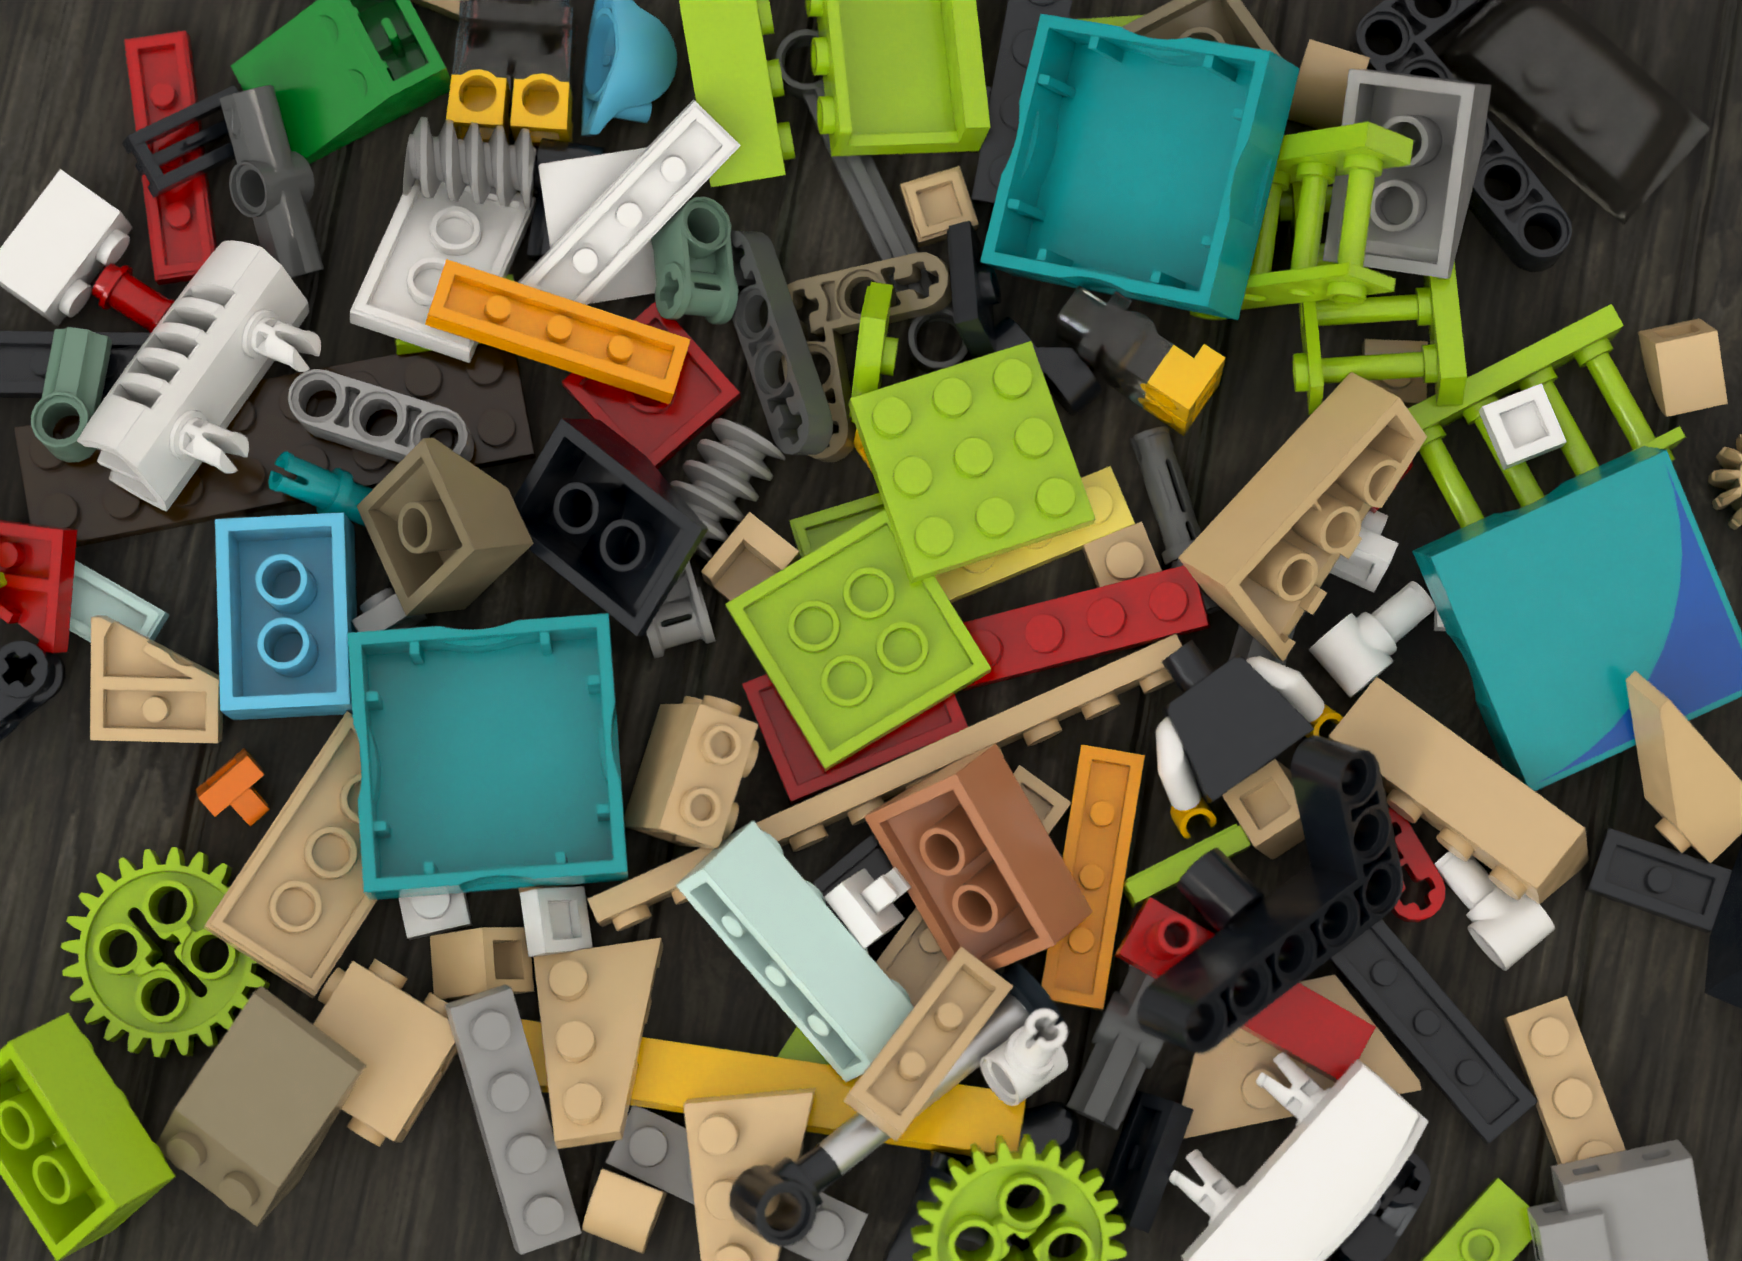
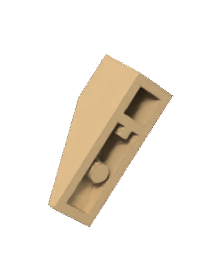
M1634 671L1626 679L1644 797L1662 817L1655 825V828L1680 853L1683 854L1691 846L1711 864L1742 834V781L1674 704L1639 673Z

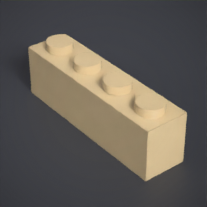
M1350 372L1178 558L1204 592L1272 655L1283 662L1296 643L1288 637L1305 611L1314 615L1327 592L1320 588L1340 555L1347 559L1351 557L1362 540L1359 533L1365 516L1371 507H1383L1427 436L1400 397Z
M1378 677L1373 680L1329 735V739L1362 748L1374 754L1380 767L1384 790L1389 793L1386 796L1387 804L1412 823H1416L1421 817L1440 831L1436 836L1438 842L1459 859L1467 862L1473 855L1492 869L1488 875L1489 879L1503 892L1516 900H1520L1526 894L1536 903L1541 904L1577 874L1589 860L1586 829Z

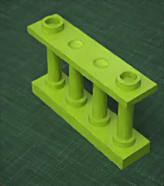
M1369 121L1284 135L1241 310L1320 300H1331L1344 304H1362L1366 301V295L1394 292L1396 279L1363 266L1375 178L1382 175L1383 169L1411 164L1413 139ZM1348 174L1337 264L1317 266L1327 187L1335 182V176ZM1302 181L1291 269L1271 272L1282 192L1289 189V183ZM1190 311V314L1192 316L1202 319H1227L1223 317Z
M1302 181L1289 183V189L1282 192L1279 221H1291L1293 246ZM1333 186L1327 187L1324 212H1330ZM1321 243L1317 266L1337 264L1335 262L1323 261L1325 243ZM1455 261L1449 279L1423 275L1424 287L1415 288V294L1366 297L1365 303L1344 304L1331 300L1298 303L1303 353L1293 354V380L1295 392H1307L1309 415L1322 404L1324 384L1341 383L1350 372L1368 381L1422 377L1424 384H1435L1437 406L1463 405L1467 371ZM1416 320L1418 326L1428 325L1430 345H1421V352L1321 358L1318 326Z
M1612 304L1468 377L1463 405L1437 406L1435 394L1408 408L1427 436L1418 452H1420L1461 528L1484 518L1442 441L1446 436L1442 427L1463 416L1468 425L1476 424L1521 508L1545 497L1526 461L1503 470L1479 413L1482 406L1499 400L1498 398L1518 388L1523 391L1542 383L1567 441L1561 447V450L1576 476L1599 466L1554 384V381L1558 378L1554 370L1574 359L1579 367L1587 366L1632 449L1636 450L1642 446L1667 450L1671 461L1675 460L1671 450L1686 438L1681 427L1679 426L1657 438L1655 437L1609 354L1614 349L1610 341L1615 338L1624 326Z

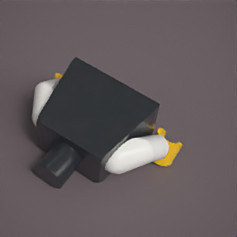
M1193 639L1161 661L1183 692L1181 696L1162 709L1164 719L1156 729L1158 774L1172 805L1170 811L1171 818L1182 836L1186 839L1191 838L1186 826L1189 819L1197 814H1203L1211 828L1216 825V816L1206 801L1208 803L1215 801L1302 737L1319 736L1320 727L1326 720H1330L1338 725L1344 718L1324 704L1322 698L1299 671L1261 656L1245 660L1239 654L1215 670Z

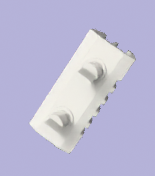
M222 241L209 256L135 354L77 440V442L85 447L102 449L97 462L111 469L109 480L140 499L167 512L202 462L217 467L227 474H233L238 471L225 453L247 458L249 442L243 434L227 430L228 425L275 360L292 367L296 371L306 372L310 368L298 352L319 357L321 351L319 336L312 331L299 328L309 314V305L284 267L264 248L241 241Z
M1285 1052L1278 1054L1273 1061L1291 1082L1292 1087L1290 1089L1286 1088L1263 1072L1258 1076L1256 1084L1264 1088L1298 1119L1296 1128L1252 1178L1239 1188H1236L1212 1166L1198 1149L1189 1153L1185 1158L1204 1181V1186L1199 1185L1183 1173L1173 1170L1169 1181L1179 1187L1210 1216L1209 1226L1181 1256L1184 1261H1325L1356 1229L1390 1186L1413 1152L1428 1120L1381 1077L1358 1059L1332 1088L1324 1090L1290 1059L1289 1055Z

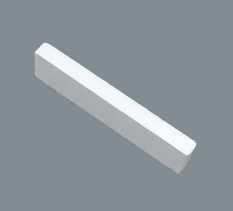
M693 99L518 283L588 305L741 145Z

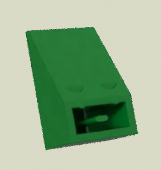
M317 0L231 65L243 91L267 85L274 87L291 151L301 154L309 164L450 91L451 83L447 68L410 0Z

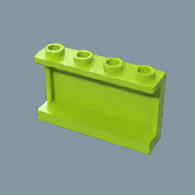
M805 0L807 16L817 17L819 37L812 38L811 65L814 76L823 75L825 96H819L817 100V124L820 134H829L831 156L980 151L990 129V118L976 0Z

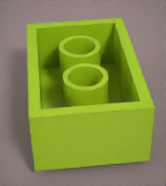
M69 1013L9 1041L0 1050V1175L56 1261H60L114 1231L175 1177L166 1163L161 1149L151 1140L130 1108L127 1097L115 1085L94 1053L91 1042L81 1033Z

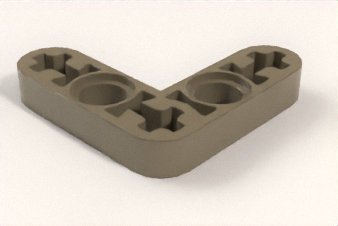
M927 252L912 253L804 278L787 284L795 310L802 308V297L804 296L819 304V310L809 314L811 333L820 338L825 336V342L809 341L807 326L805 322L799 321L811 356L823 354L829 360L831 366L828 380L822 385L826 400L833 397L836 400L835 403H828L833 424L839 426V433L832 435L829 447L825 448L823 452L808 456L822 462H837L844 459L854 448L853 441L857 428L855 423L851 422L852 418L849 417L850 408L848 404L852 394L842 334L858 331L860 326L861 314L856 313L850 304V295L853 288L864 280H873L876 283L893 285L889 323L936 313L943 310L952 301L950 266L937 256ZM924 268L929 273L939 277L938 283L929 286V297L926 298L913 289L896 292L889 278L891 274H894V281L902 286L916 283L921 280V270ZM896 295L901 302L899 306H896ZM783 354L781 359L784 377L786 381L788 366L786 358Z

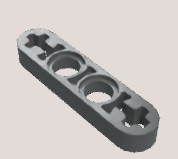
M731 230L734 275L738 284V301L732 319L773 440L777 448L784 454L817 455L825 450L831 440L833 431L832 415L776 251L770 238L763 232ZM765 299L768 306V321L763 329L759 316L761 304ZM784 354L788 368L786 381L782 385L779 380L778 369L780 359Z

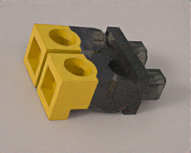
M460 0V22L456 37L446 120H453L457 139L464 138L470 124L473 122L478 123L483 142H489L497 125L504 127L507 142L509 140L510 127L515 141L522 128L529 129L533 146H539L542 138L572 142V101L578 27L570 0H532V5L509 3L510 0ZM511 77H514V88H513V99H512V110H511V121H510V118H509V106H510V95H511V84H512V78H511Z
M1079 285L1057 316V322L1061 325L1057 330L1056 337L1079 351V357L1094 376L1100 370L1103 379L1113 389L1184 436L1218 388L1225 357L1204 344L1193 358L1158 335L1154 322L1145 314L1131 311L1132 301L1116 291L1109 302L1105 303Z

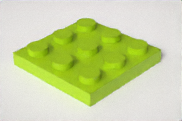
M1031 341L852 397L849 400L848 405L911 583L1090 526L1096 519Z
M885 509L725 604L728 612L825 771L991 672V667L935 576L911 583Z

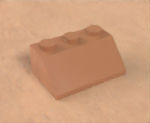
M996 743L946 766L864 816L893 868L896 867L910 884L911 888L907 892L948 962L959 948L963 947L993 971L1056 945L1093 912Z

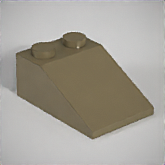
M260 986L253 993L175 1107L156 1144L161 1149L163 1155L174 1166L202 1184L219 1197L229 1208L237 1211L255 1226H258L300 1182L366 1064Z

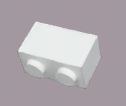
M60 169L1 246L0 286L58 327L66 315L73 317L84 307L92 292L90 283L104 265L107 267L111 263L115 264L121 258L129 245L130 237L127 234L133 227L118 209Z

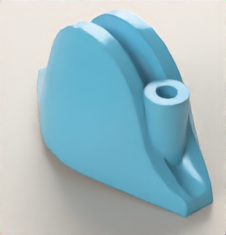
M595 0L588 35L583 77L581 136L599 134L612 118L647 123L651 116L652 101L659 98L669 88L674 78L677 67V52L671 34L659 19L640 8L633 0Z

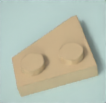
M106 615L91 617L90 740L220 743L222 741L223 712L220 711L218 674Z

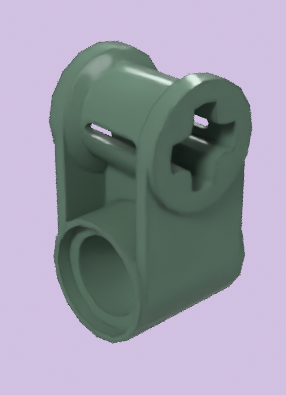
M705 196L695 197L684 204L651 238L656 275V307L659 314L665 319L676 320L680 319L683 315L705 317L712 324L722 325L732 318L738 301V284L734 275L731 246V223L724 208L715 200Z

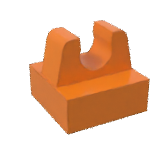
M245 748L195 789L198 799L214 817L231 805L251 827L270 810L267 802L252 786L264 776L262 767Z

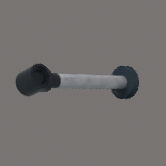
M1013 962L1004 966L1005 972L1002 974L994 971L1013 985L1012 989L915 1117L980 1067L981 1058L1008 1040L1017 1029L1024 1027L1027 1018L1034 1011L1039 1009L1054 1011L1059 1015L1055 1026L1064 1021L1048 993L1024 967ZM857 1113L796 1162L785 1157L773 1167L758 1165L745 1170L735 1180L730 1191L729 1206L733 1217L742 1226L768 1243L777 1246L795 1244L802 1240L812 1229L816 1219V1209L822 1205V1199L819 1194L887 1141L890 1136L860 1113ZM780 1194L777 1208L772 1214L765 1217L768 1203L774 1196Z

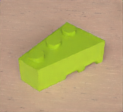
M679 0L696 102L741 145L709 178L710 186L717 187L786 175L783 160L795 159V152L789 121L777 123L773 98L785 96L779 58L766 60L762 35L774 33L769 0Z

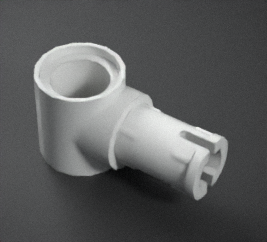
M1410 581L1373 613L1363 612L1357 618L1353 613L1346 616L1321 637L1309 651L1345 693L1352 698L1394 662L1390 656L1397 651L1395 643L1433 612L1435 604L1419 584Z
M1448 851L1434 864L1442 879L1470 910L1466 914L1472 922L1467 926L1469 933L1483 952L1502 970L1507 971L1555 930L1552 920L1540 904L1536 903L1526 894L1520 900H1516L1503 892L1489 879V873L1473 855L1465 862Z
M1050 1009L1034 1011L1027 1018L1024 1027L1017 1029L1008 1040L981 1058L980 1067L987 1084L995 1095L1007 1105L1013 1107L1018 1105L1067 1070L1068 1060L1062 1047L1068 1034L1067 1027L1064 1021L1055 1026L1059 1015Z

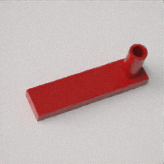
M1149 897L1142 904L1114 956L1156 979L1215 934ZM1298 983L1240 1028L1337 1083L1355 1061L1359 1060L1376 1027Z

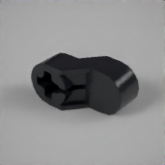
M1008 316L994 326L997 352L1031 341L1020 326ZM1032 342L1050 393L1071 415H1075L1103 393L1099 382L1073 348L1036 347Z
M1411 1153L1376 1205L1356 1229L1329 1256L1331 1261H1385L1424 1200L1431 1184L1430 1171L1426 1163L1417 1154ZM1378 1209L1383 1211L1380 1218L1375 1216Z

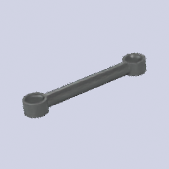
M803 29L795 31L783 39L777 49L776 59L779 58L784 90L791 96L804 100L818 129L817 100L819 96H825L823 78L810 84L796 82L786 74L784 64L787 56L792 51L803 46H811L812 38L819 37L818 31ZM820 134L880 261L918 253L872 156H831L829 134ZM925 268L921 270V280L916 283L902 286L894 281V274H891L889 277L896 292L913 289L921 293L924 298L929 297V286L933 283ZM945 307L943 310L933 314L908 319L911 324L908 331V351L911 360L921 371L928 374L966 362L969 352L963 340L959 352L945 362L928 360L918 351L917 333L926 324L942 321L956 328L953 309Z

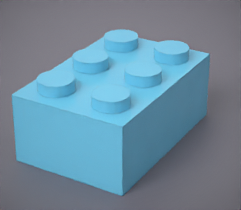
M344 512L215 519L220 711L232 720L345 715L347 711L352 714L347 633L358 632L351 621L357 617L355 534L353 523Z

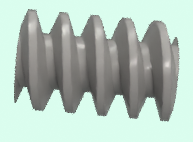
M421 117L414 132L409 135L403 176V195L408 196L416 179H419L425 198L433 199L441 182H445L449 200L459 201L466 185H470L474 202L484 204L491 188L494 187L499 205L509 207L517 190H520L524 206L530 210L534 191L537 148H533L529 129L522 128L514 145H508L503 126L497 125L489 142H483L478 123L472 122L464 138L457 139L453 120H446L438 137L431 134L428 118Z
M722 418L715 419L712 423V430L720 442L701 439L697 444V450L706 463L686 460L683 464V471L692 484L677 480L670 483L709 529L694 552L708 562L714 555L705 544L707 539L725 542L729 537L719 523L721 519L727 518L741 522L745 518L734 503L735 499L740 497L756 502L759 498V495L749 483V479L754 476L771 481L774 477L763 461L766 455L786 460L783 453L755 431L740 423Z

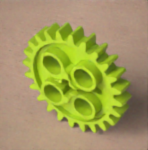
M171 847L166 864L164 865L161 864L155 851L146 849L143 855V868L137 869L129 859L123 857L119 859L122 878L116 881L114 878L101 872L96 875L104 891L99 898L91 894L80 893L78 897L90 911L87 917L68 916L66 921L72 927L81 931L80 940L61 943V949L78 954L79 962L62 970L63 976L82 979L84 985L70 996L72 1002L83 1003L92 1001L94 1003V1006L89 1010L84 1019L87 1024L95 1025L106 1019L110 1020L105 1031V1040L115 1042L126 1032H129V1052L139 1054L148 1039H151L154 1057L166 1058L171 1041H175L181 1055L192 1056L194 1037L199 1036L208 1047H217L218 1038L215 1027L221 1025L229 1030L236 1020L233 1013L237 1008L243 1009L250 998L247 996L250 988L258 989L260 986L265 989L269 988L270 983L255 974L256 967L260 964L227 944L229 950L228 960L222 969L207 973L200 964L199 954L203 945L211 939L218 938L203 927L230 888L226 886L232 872L230 866L222 863L209 875L207 874L209 856L198 851L187 867L185 866L183 851L177 847ZM180 890L186 898V912L179 921L166 925L158 916L159 901L166 893ZM138 908L159 937L173 943L180 941L181 944L176 947L174 952L189 971L196 975L206 986L207 994L204 997H199L193 991L189 982L176 967L163 962L157 964L163 953L157 944L131 919L130 912L133 909ZM130 933L137 942L138 950L136 957L125 967L117 968L109 958L110 944L120 934ZM171 980L179 990L178 1005L168 1015L158 1016L151 1007L150 997L152 991L163 981Z
M1024 1134L1018 1151H1010L1003 1136H997L995 1154L988 1157L976 1143L970 1145L973 1164L967 1168L952 1157L947 1160L954 1179L950 1183L933 1177L929 1180L931 1190L938 1198L937 1203L918 1201L917 1210L919 1215L929 1221L930 1224L911 1228L913 1241L920 1245L928 1246V1248L912 1255L913 1261H1108L1126 1257L1127 1252L1123 1243L1109 1238L1124 1231L1126 1227L1121 1216L1105 1215L1118 1204L1113 1191H1103L1095 1194L1104 1181L1098 1168L1080 1176L1084 1164V1159L1080 1152L1076 1150L1061 1162L1059 1161L1060 1147L1058 1142L1051 1139L1041 1154L1035 1153V1147L1030 1134ZM1030 1184L1040 1189L1038 1199L1028 1208L1016 1209L1006 1204L1008 1194L1018 1185ZM1055 1205H1065V1209L1061 1214H1054L1047 1218L1051 1208ZM968 1227H981L990 1233L987 1242L977 1250L966 1251L955 1245L957 1236ZM1013 1233H1016L1022 1239L1028 1237L1031 1245L1028 1249L1021 1251L1015 1245L1009 1247L1006 1239ZM1072 1233L1081 1238L1080 1247L1074 1254L1068 1257L1059 1258L1052 1256L1048 1252L1050 1243L1061 1234Z

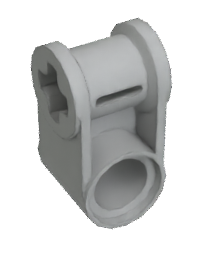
M690 561L646 631L654 659L663 657L665 649L703 639L708 644L716 641L701 588L696 585ZM691 618L688 621L664 627L665 625Z

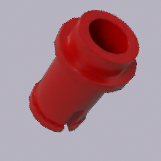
M113 263L109 264L100 274L92 289V295L100 299L99 307L104 310L112 307L147 329L149 333H152L175 301L169 300L132 276L133 268L128 265L120 268Z

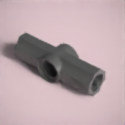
M267 85L219 98L237 164L230 173L229 179L230 195L235 206L242 214L253 218L260 247L264 248L276 259L291 278L323 270L324 267L306 206L314 193L313 172L309 163L301 154L291 151L274 87Z
M1129 965V971L1120 991L1115 990L1108 1002L1091 1040V1043L1095 1044L1066 1106L1078 1114L1114 1130H1118L1121 1121L1124 1120L1145 1069H1151L1164 1043V1040L1144 1032L1138 1023L1137 1009L1139 1000L1144 990L1155 979L1132 965Z

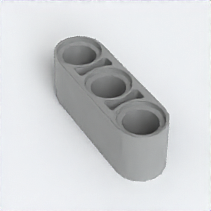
M321 369L303 372L295 378L289 388L288 402L290 410L305 430L316 437L400 463L423 438H429L438 429L449 428L458 432L459 435L458 443L452 451L469 462L473 457L474 442L469 429L462 418L448 408ZM322 390L336 393V405L330 413L322 417H311L306 413L307 402L313 394ZM382 409L392 410L397 413V424L387 435L372 436L367 433V421L373 413Z

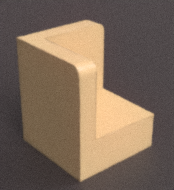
M749 512L705 565L701 573L707 584L731 601L800 559V552Z
M1276 759L1222 795L1253 846L1270 859L1279 857L1305 839L1291 780V771Z

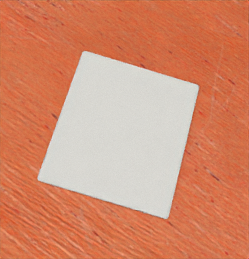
M646 148L538 165L550 248ZM651 239L588 304L655 293L656 275Z

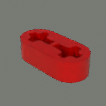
M1388 808L1391 823L1398 834L1395 836L1401 867L1404 866L1412 881L1418 883L1426 880L1431 888V891L1424 896L1427 905L1425 909L1420 910L1414 902L1404 906L1399 899L1391 912L1395 917L1405 922H1420L1432 917L1440 910L1445 900L1446 887L1440 873L1409 822L1392 808ZM1403 882L1402 892L1406 889L1404 882Z

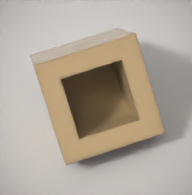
M1309 39L1300 66L1288 120L1317 129L1341 126L1349 69H1367L1370 57Z
M1694 319L1638 332L1649 385L1658 407L1666 417L1728 404L1718 331L1701 319Z
M481 927L430 936L434 995L442 1000L463 999L505 984L512 988L513 994L534 992L532 957H528L524 927Z
M601 1169L587 1208L582 1230L644 1254L667 1192L610 1170Z

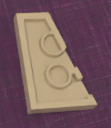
M662 938L533 957L554 1141L557 1149L623 1139L638 1068L639 1049L652 1003L651 993L657 968H659L663 951Z
M816 1088L687 1099L684 1102L701 1261H779L782 1246L768 1243L742 1226L733 1217L729 1206L730 1191L735 1180L742 1172L753 1166L768 1165L773 1167L785 1157L790 1158L794 1162L801 1158ZM780 1194L774 1196L768 1203L765 1217L772 1214L777 1208Z

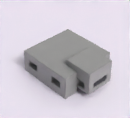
M1678 1139L1551 1166L1555 1195L1558 1201L1527 1208L1536 1261H1708L1693 1159Z

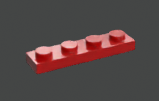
M1183 565L963 622L991 667V672L962 690L966 691L1161 641L1174 634L1181 636L1211 628L1201 586Z

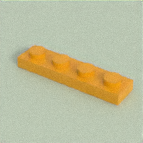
M448 259L445 261L425 323L427 326L669 405L674 395L690 343L688 338Z
M1081 744L1062 859L1093 912L1056 945L1047 948L1041 986L1054 1003L1101 1011L1104 1009L1145 755Z

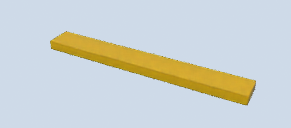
M521 1019L541 1092L549 1093L541 1022ZM642 1037L637 1059L638 1068L630 1101L632 1106L684 1113L683 1104L687 1099L816 1088L806 1132L830 1135L858 1113L845 1103L844 1099L862 1075L845 1082L834 1068L827 1064ZM957 1084L915 1117L897 1141L890 1137L884 1143L971 1156L970 1145L976 1143L988 1157L995 1154L996 1137L1002 1135L1009 1150L1018 1151L1026 1099L1013 1107L1001 1101L991 1089Z

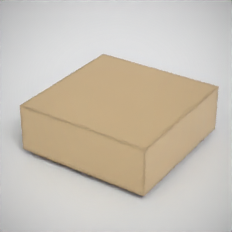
M960 166L900 184V192L918 248L947 239V231L950 225L970 220L974 230H978V221Z

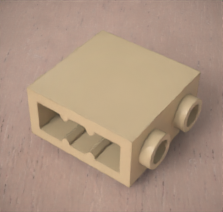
M704 695L703 700L685 696L682 704H660L625 812V827L679 846L719 849L721 840H725L730 836L737 821L739 805L734 802L741 777L745 778L749 775L758 755L759 745L754 740L758 724L739 717L741 706L713 696Z
M374 959L368 969L352 961L347 971L338 967L333 972L319 995L318 1001L325 1004L313 1025L366 1064L341 1109L353 1116L347 1125L349 1129L380 1147L386 1137L394 1142H403L458 1051L444 1006L447 1002L429 992L424 1002H421L402 990L408 978Z

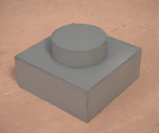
M387 588L367 599L360 606L363 614L351 621L358 632L412 628L427 619L425 614L406 616L394 589Z

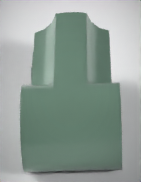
M73 327L55 329L42 398L35 405L31 414V427L37 439L57 459L65 462H80L89 458L97 450V448L85 447L77 442V440L101 404L112 340L108 336L87 329ZM69 415L80 417L78 429L72 436L66 439L53 438L54 427L61 418Z

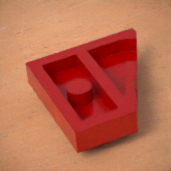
M0 520V572L4 574L7 585L0 588V618L8 624L18 623L38 638L39 642L37 645L43 651L50 653L68 652L77 530Z

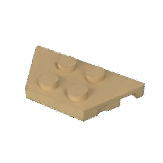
M1336 975L1299 982L1376 1027L1359 1058L1362 1063L1381 1077L1399 1095L1422 1090L1420 1080ZM1239 1028L1212 1050L1206 1053H1194L1181 1103L1186 1107L1194 1109L1183 1139L1294 1116L1270 1093L1256 1084L1258 1076L1263 1072L1286 1088L1290 1089L1292 1087L1291 1082L1273 1061L1282 1052ZM1290 1057L1300 1069L1324 1090L1332 1088L1336 1084Z

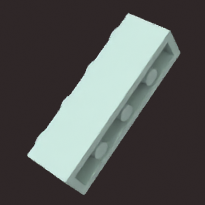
M751 821L720 843L719 849H713L675 885L845 1082L864 1074L914 1007L906 990L899 983L888 978L869 956L867 947L864 949L853 934L844 927L826 906V901L820 890L801 877L784 857L783 850L777 840L770 834L762 831L754 821Z

